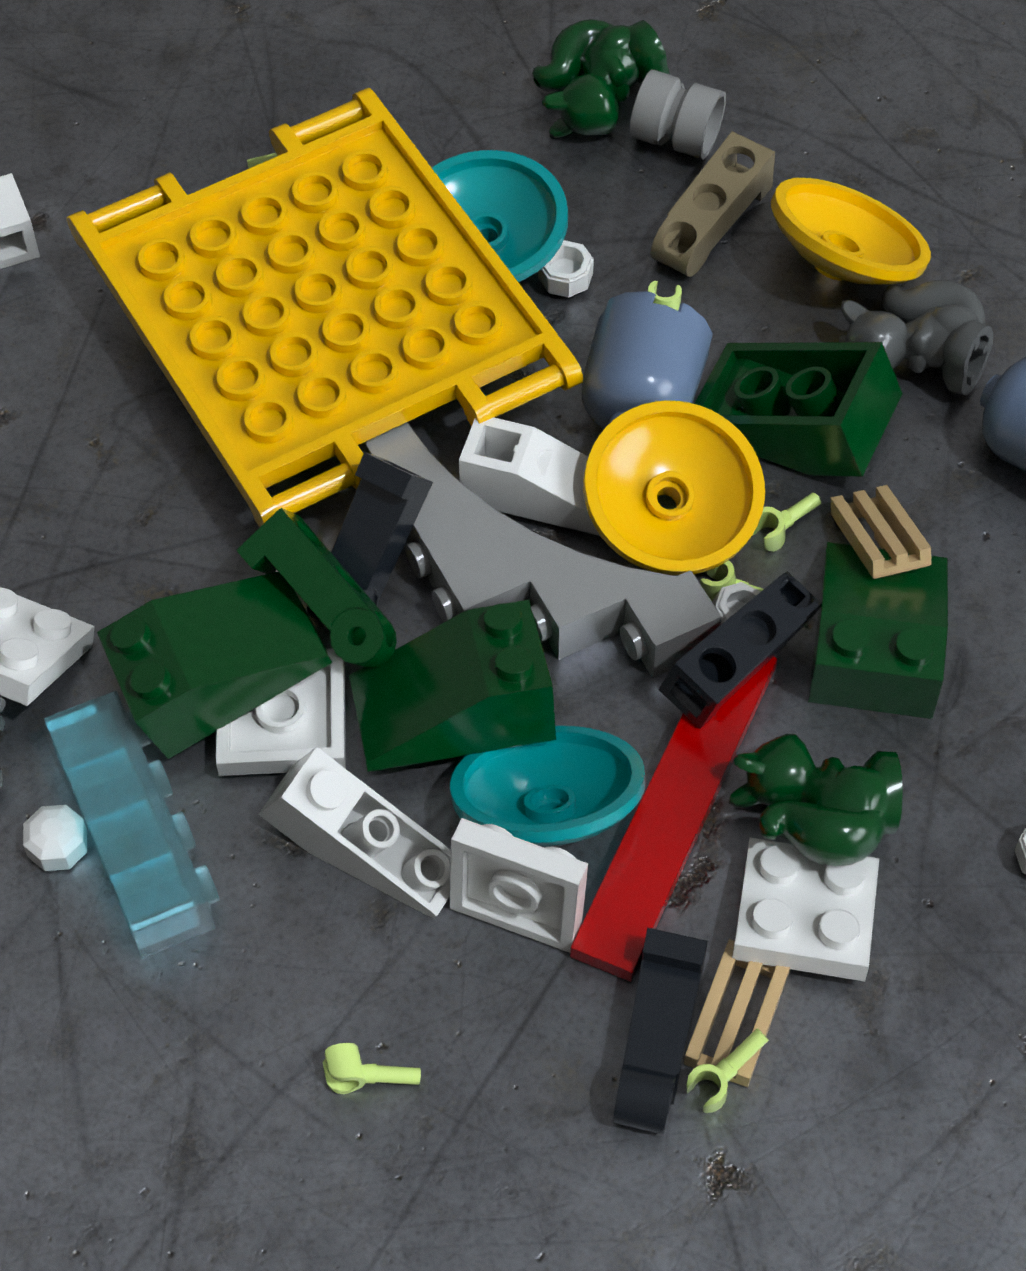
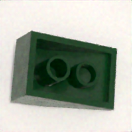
M882 342L727 343L694 404L708 408L730 421L747 438L758 457L808 475L863 477L903 393Z
M827 542L820 595L822 605L818 612L808 702L933 719L944 681L948 633V558L931 556L930 566L873 579L851 545ZM879 549L885 561L891 559L885 549Z
M279 571L150 600L97 632L135 723L168 759L332 663L297 592Z
M529 600L468 609L395 649L390 659L381 666L373 668L363 667L349 675L367 772L556 740L553 684Z

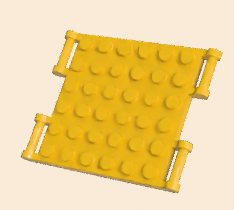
M369 87L354 93L352 101L290 127L284 123L270 129L269 137L277 157L187 195L174 175L169 172L155 178L154 186L89 214L81 210L66 217L69 229L77 245L86 252L247 502L259 528L280 508L296 513L350 486L357 490L361 478L355 476V473L364 454L359 448V444L457 399L463 407L468 422L472 426L474 418L480 424L558 387L566 391L583 382L582 370L575 356L375 92ZM542 358L549 364L548 367L487 396L480 389V387ZM334 456L341 463V465L273 497L266 490V488Z

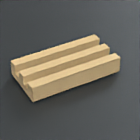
M888 485L876 487V497L870 498L865 490L853 492V503H847L842 495L831 497L832 517L873 579L931 565V546ZM864 517L874 532L875 540L881 548H885L891 557L890 560L885 561V558L858 518Z
M729 939L687 1048L684 1065L692 1068L703 1064L716 1065L731 1053L760 974L772 979L753 1031L758 1028L767 1036L790 973V967L778 965L775 967L763 965V963L736 960L732 958L735 941ZM736 965L746 969L715 1055L710 1057L702 1053ZM762 1048L737 1071L738 1073L730 1080L731 1082L748 1088Z

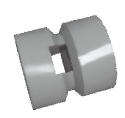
M651 69L644 78L635 100L630 121L631 137L660 146L671 139L674 151L699 159H706L714 146L721 127L726 107V92L699 83L692 84L686 90L684 84L680 82V78Z

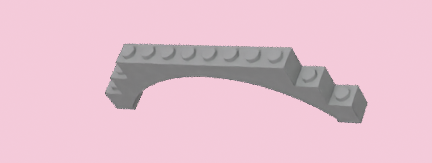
M407 422L358 445L363 453L387 459L433 482L407 538L405 552L415 575L419 579L426 576L434 588L432 599L443 622L468 609L529 600L540 641L547 640L558 660L620 633L622 643L629 656L635 661L641 658L652 678L670 671L680 658L721 625V615L691 570L678 576L630 568L580 553L529 530L495 510L460 483L428 451Z

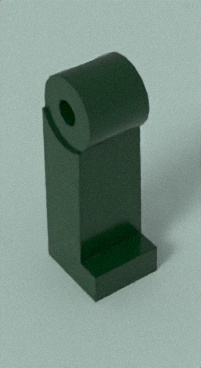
M280 508L236 550L252 569L265 574L273 573L276 570L280 572L328 630L331 631V646L336 655L342 660L355 665L373 668L381 666L393 655L397 638L396 631L391 622L299 515Z

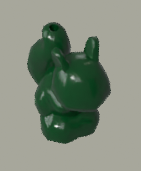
M588 19L571 24L558 34L551 48L550 64L547 66L538 65L532 72L536 86L543 91L553 92L565 88L563 91L544 96L542 100V106L552 110H559L561 116L550 127V137L559 138L573 132L585 136L607 135L611 133L617 124L618 102H624L630 97L629 88L637 82L642 84L651 69L670 74L667 66L666 52L656 31L650 24L641 20L630 26H614L605 21Z
M784 734L762 744L753 753L738 754L734 759V765L746 771L747 783L731 793L729 804L736 808L748 807L759 803L768 806L760 815L759 830L761 835L769 840H775L778 836L787 839L803 856L813 862L829 866H845L863 861L878 847L884 834H895L899 828L902 814L903 786L901 765L897 752L876 751L863 766L844 767L839 758L830 757L823 760L821 767H816L805 743L796 734Z

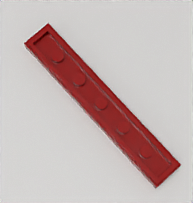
M773 657L724 703L716 715L701 729L682 714L573 941L570 950L571 958L632 982L642 960L647 927L656 929L774 674L777 664L776 657Z

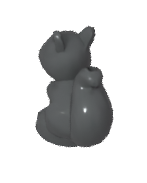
M933 280L908 290H903L901 285H889L882 295V305L885 312L868 311L852 300L842 301L841 311L850 325L847 334L840 335L839 342H882L893 369L904 359L908 360V367L915 373H922L929 367L936 368L942 372L943 380L949 392L968 396L976 386L985 369L992 349L993 330L992 327L986 325L984 308L978 296L970 288L950 280Z

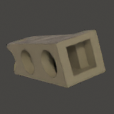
M732 131L668 212V217L654 238L650 253L651 258L688 277L695 275L705 263L710 251L754 199L761 201L773 187L775 151ZM737 154H744L750 157L754 162L753 167L749 169L737 163Z

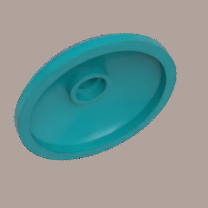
M480 150L453 156L432 167L518 282L542 269L560 249L568 228L567 200L555 176L538 162L513 152Z
M555 726L556 740L465 756L455 768L450 780L452 805L460 819L463 818L480 825H497L507 830L513 837L541 847L574 843L591 838L610 829L634 809L642 798L646 785L643 760L629 743L610 733L579 726Z

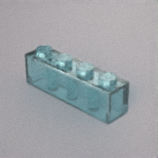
M117 691L44 718L56 755L141 959L214 930L215 925L210 905L220 901L213 879L205 864L194 869L187 851L196 848V844L188 822L182 811L173 815L170 814L164 799L172 796L173 791L166 772L159 759L148 763L142 747L150 745V739L135 723L131 711L126 713Z

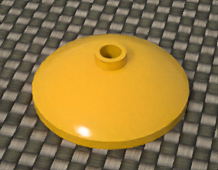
M792 178L781 182L771 199L772 212L780 230L803 258L814 265L818 272L830 279L845 280L857 284H900L920 277L930 262V248L924 237L911 223L883 203L849 187L821 179Z
M655 401L639 405L622 413L608 424L598 436L591 449L584 470L583 491L585 504L590 519L599 535L608 546L625 560L640 568L656 573L680 575L691 570L693 574H698L724 564L746 545L758 526L765 501L763 471L759 459L747 438L723 416L708 408L689 402ZM661 495L671 497L676 503V508H663L658 503L657 497Z

